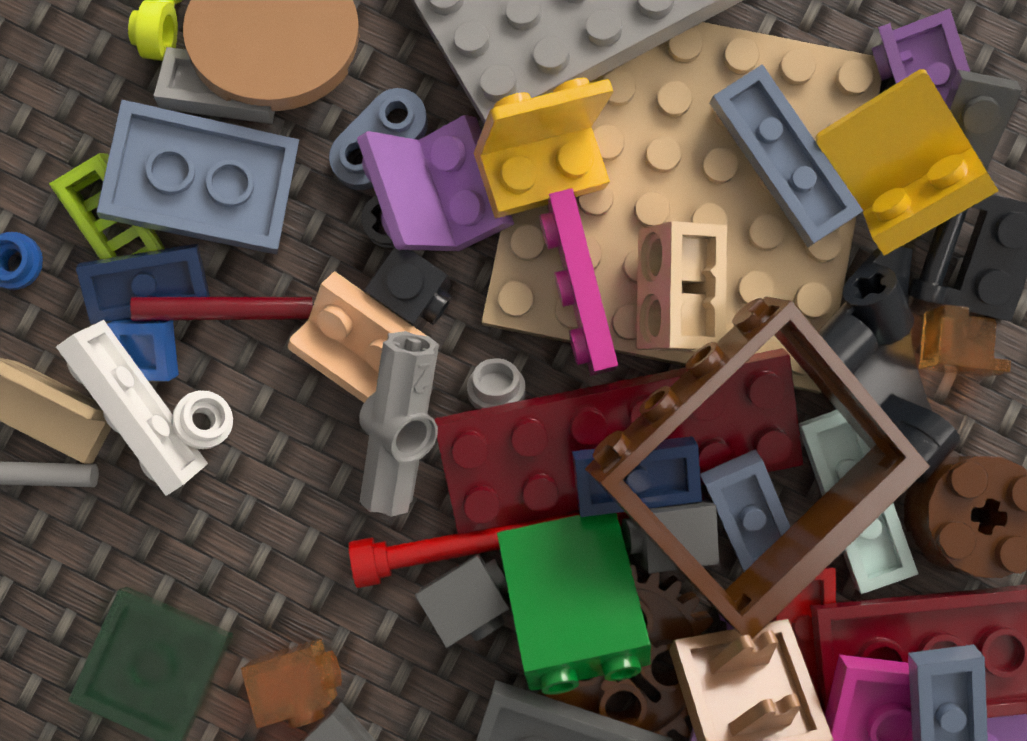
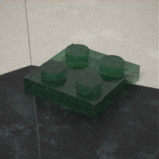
M129 587L120 588L68 701L156 741H186L233 633Z

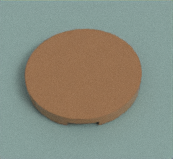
M190 0L183 23V37L191 64L198 77L212 92L226 101L233 99L251 105L271 106L272 111H284L308 105L334 90L348 75V67L355 56L360 38L358 15L353 0Z

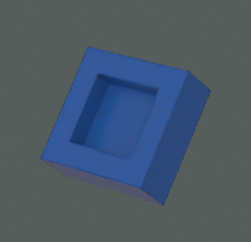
M125 318L107 323L148 381H170L179 375L173 320L132 321L131 318Z

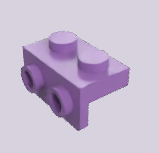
M950 9L892 30L890 23L878 27L882 44L873 47L872 52L882 81L893 77L895 84H897L917 70L924 69L945 101L957 70L970 72Z

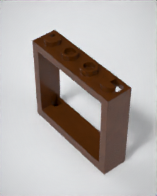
M767 296L763 299L757 298L742 307L732 319L734 327L717 343L710 342L698 349L686 363L688 371L671 387L664 386L653 392L642 403L639 409L641 415L625 431L613 432L602 440L593 452L594 460L585 468L593 479L724 620L741 636L750 635L751 640L930 467L797 306L790 300ZM775 336L871 450L743 574L724 590L623 479L771 337Z

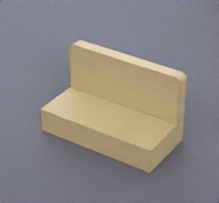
M0 358V421L84 464H93L111 430L98 403L94 399L20 362Z

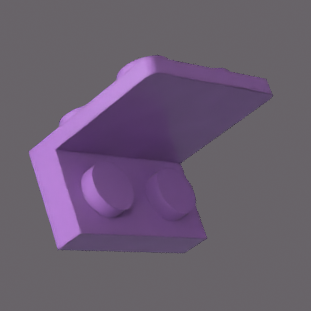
M463 115L420 140L367 131L357 137L363 155V170L369 181L373 184L382 210L384 230L393 241L396 249L461 251L514 225L511 215L497 219L494 217L474 156V150L481 134L476 117Z

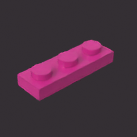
M573 188L550 193L547 207L549 213L541 214L540 222L547 249L558 247L563 270L554 272L561 305L562 307L572 305L578 328L569 330L577 365L587 363L590 376L614 371L618 366V361Z

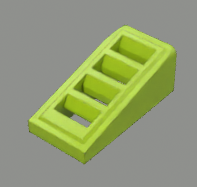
M99 153L49 183L100 259L118 257L115 251L139 236L146 246L133 254L165 249L153 229L134 225L108 241L103 231L117 222L105 219L96 220L91 212L98 207L101 191L87 200H84L80 193L81 190L101 179L104 181L109 158L108 154Z

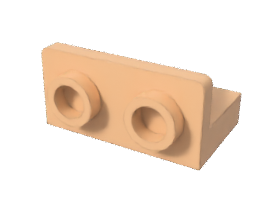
M334 271L321 283L309 319L291 336L288 349L365 403L368 397L376 392L383 342L388 338V333L407 331L416 335H426Z

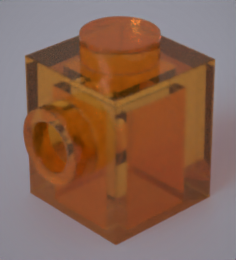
M322 638L254 658L240 668L257 728L283 720H288L289 727L295 728L323 718L325 716L323 708L328 707L337 696L336 687L342 685L337 657L332 650L325 652Z

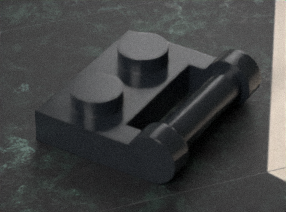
M993 194L972 206V208L980 209L954 287L942 284L968 209L936 226L920 277L912 279L909 288L910 296L1009 322L1012 321L1027 279V202Z

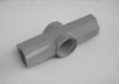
M402 331L388 333L387 340L383 342L376 392L365 401L359 415L360 425L369 435L360 503L369 512L384 513L390 517L408 513L409 504L413 501L419 460L435 444L438 426L435 420L427 413L439 344L429 336Z

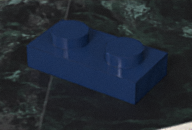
M198 243L82 262L76 267L90 324H96L102 320L107 322L131 318V297H210Z
M693 436L662 441L623 481L648 508L702 502L697 442ZM595 449L572 451L577 506L580 517L624 512L585 470L594 460L593 452Z

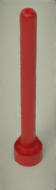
M579 511L486 530L462 534L457 533L393 546H387L386 541L375 543L373 537L349 541V556L356 588L381 584V578L392 576L391 570L500 550L497 532L580 514ZM625 512L617 513L619 525L622 527V520L629 518V516Z

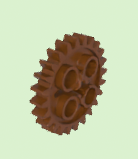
M629 560L651 644V664L641 667L640 673L659 691V697L657 699L649 698L634 677L620 681H607L604 679V675L580 680L577 688L565 693L550 695L544 694L541 689L537 694L668 737L667 732L674 729L679 734L688 738L691 734L684 718L689 713L675 668L667 673H657L651 670V666L657 654L669 650L674 640L709 634L702 632L709 628L714 621L707 611L693 613L700 602V599L693 591L678 597L682 582L676 576L672 575L660 586V572L649 574L645 570L642 578H638L635 565ZM625 690L635 694L633 703L624 711L614 712L605 707L609 697L617 691Z

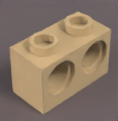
M670 221L638 230L636 350L697 351L710 342L717 343L726 334L727 225Z

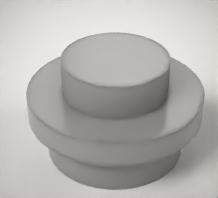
M499 358L488 359L481 362L470 375L467 382V395L469 401L476 409L522 401L525 397V380L511 362Z

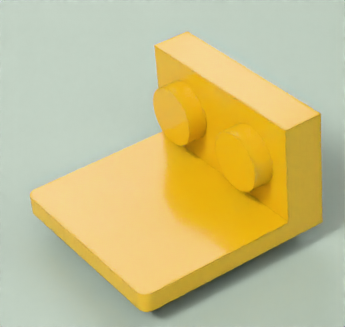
M924 69L917 70L818 132L815 136L817 145L863 209L872 239L884 256L998 192L997 187Z
M576 78L560 84L553 90V93L533 98L526 92L515 93L495 103L494 108L488 113L474 150V156L495 219L548 205L550 193L573 188L575 197L604 190L610 180L592 126L614 92L610 79L589 83L587 78Z

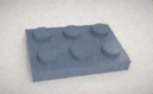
M121 100L96 213L100 219L277 255L299 139Z

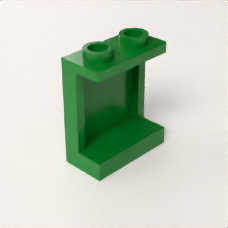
M617 513L587 517L576 515L497 532L523 669L529 690L542 689L544 694L550 695L565 693L577 688L580 680L603 675L607 681L625 680L638 675L641 672V667L651 664V644Z

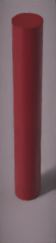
M131 297L130 302L132 321L308 320L313 308L312 297Z

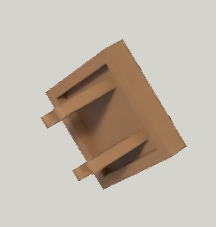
M789 619L769 622L752 640L750 635L741 636L735 629L677 639L669 647L697 741H833Z

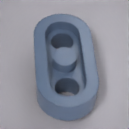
M393 88L386 90L378 95L336 138L330 149L329 161L333 172L343 185L354 190L373 188V184L365 175L362 163L353 165L348 162L350 153L355 149H360L357 137L363 133L371 131L420 140L425 136L428 118L421 99L407 89ZM401 108L408 112L406 119L401 123L395 124L387 120L389 113L394 109Z

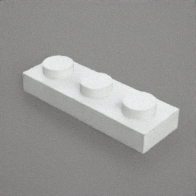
M104 320L71 335L56 346L67 361V366L72 376L78 382L84 384L103 410L105 420L114 431L120 433L139 459L143 472L148 478L157 483L165 496L184 485L208 464L198 449L186 445L176 435L172 424V413Z

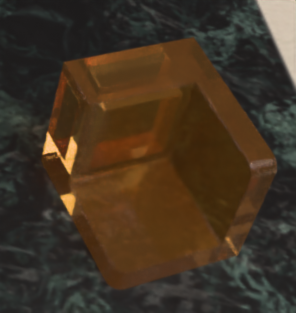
M943 305L924 313L919 369L991 377L1010 373L1011 360L994 358L997 327L994 319L968 316L969 307Z

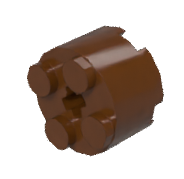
M948 457L925 483L915 481L910 486L904 500V525L906 530L912 533L916 545L925 554L923 556L929 562L946 570L984 578H1003L1013 573L1022 574L1027 570V470L1023 466L1003 457ZM973 507L978 510L977 522L971 521Z

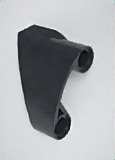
M901 246L884 256L880 249L877 248L843 286L842 293L846 302L819 329L818 333L930 466L916 480L918 483H925L961 440L956 429L942 416L932 411L918 372L911 338L914 317L908 305L909 276L913 249Z

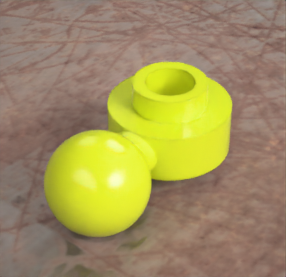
M144 0L139 10L132 11L128 23L129 40L132 45L137 46L139 55L142 58L163 61L166 47L176 48L178 22L174 7L175 4L183 0Z

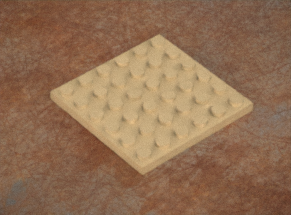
M702 22L589 82L593 83L610 79L614 91L592 126L610 183L604 190L575 198L616 353L686 367L687 361L696 352L636 350L638 230L670 221L727 225L726 333L734 327L732 319L742 307L757 298L763 299L765 296L792 301L817 332L840 308L856 217L808 248L709 103L713 95L763 64L816 141L815 136L818 132L879 95L882 80L873 55ZM548 205L511 214L514 225L500 232L482 325L571 343L569 330L578 328L572 305L566 307L561 305L554 272L563 270L558 247L547 249L540 222V215L549 213ZM773 336L756 353L780 348L785 349V347ZM790 354L794 389L818 394L822 393Z

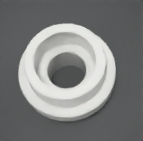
M195 391L184 396L176 405L172 416V424L176 435L186 445L196 449H210L219 445L228 437L233 426V415L227 402L219 395L209 391ZM194 413L205 414L210 420V429L201 430L197 428L192 421V415Z

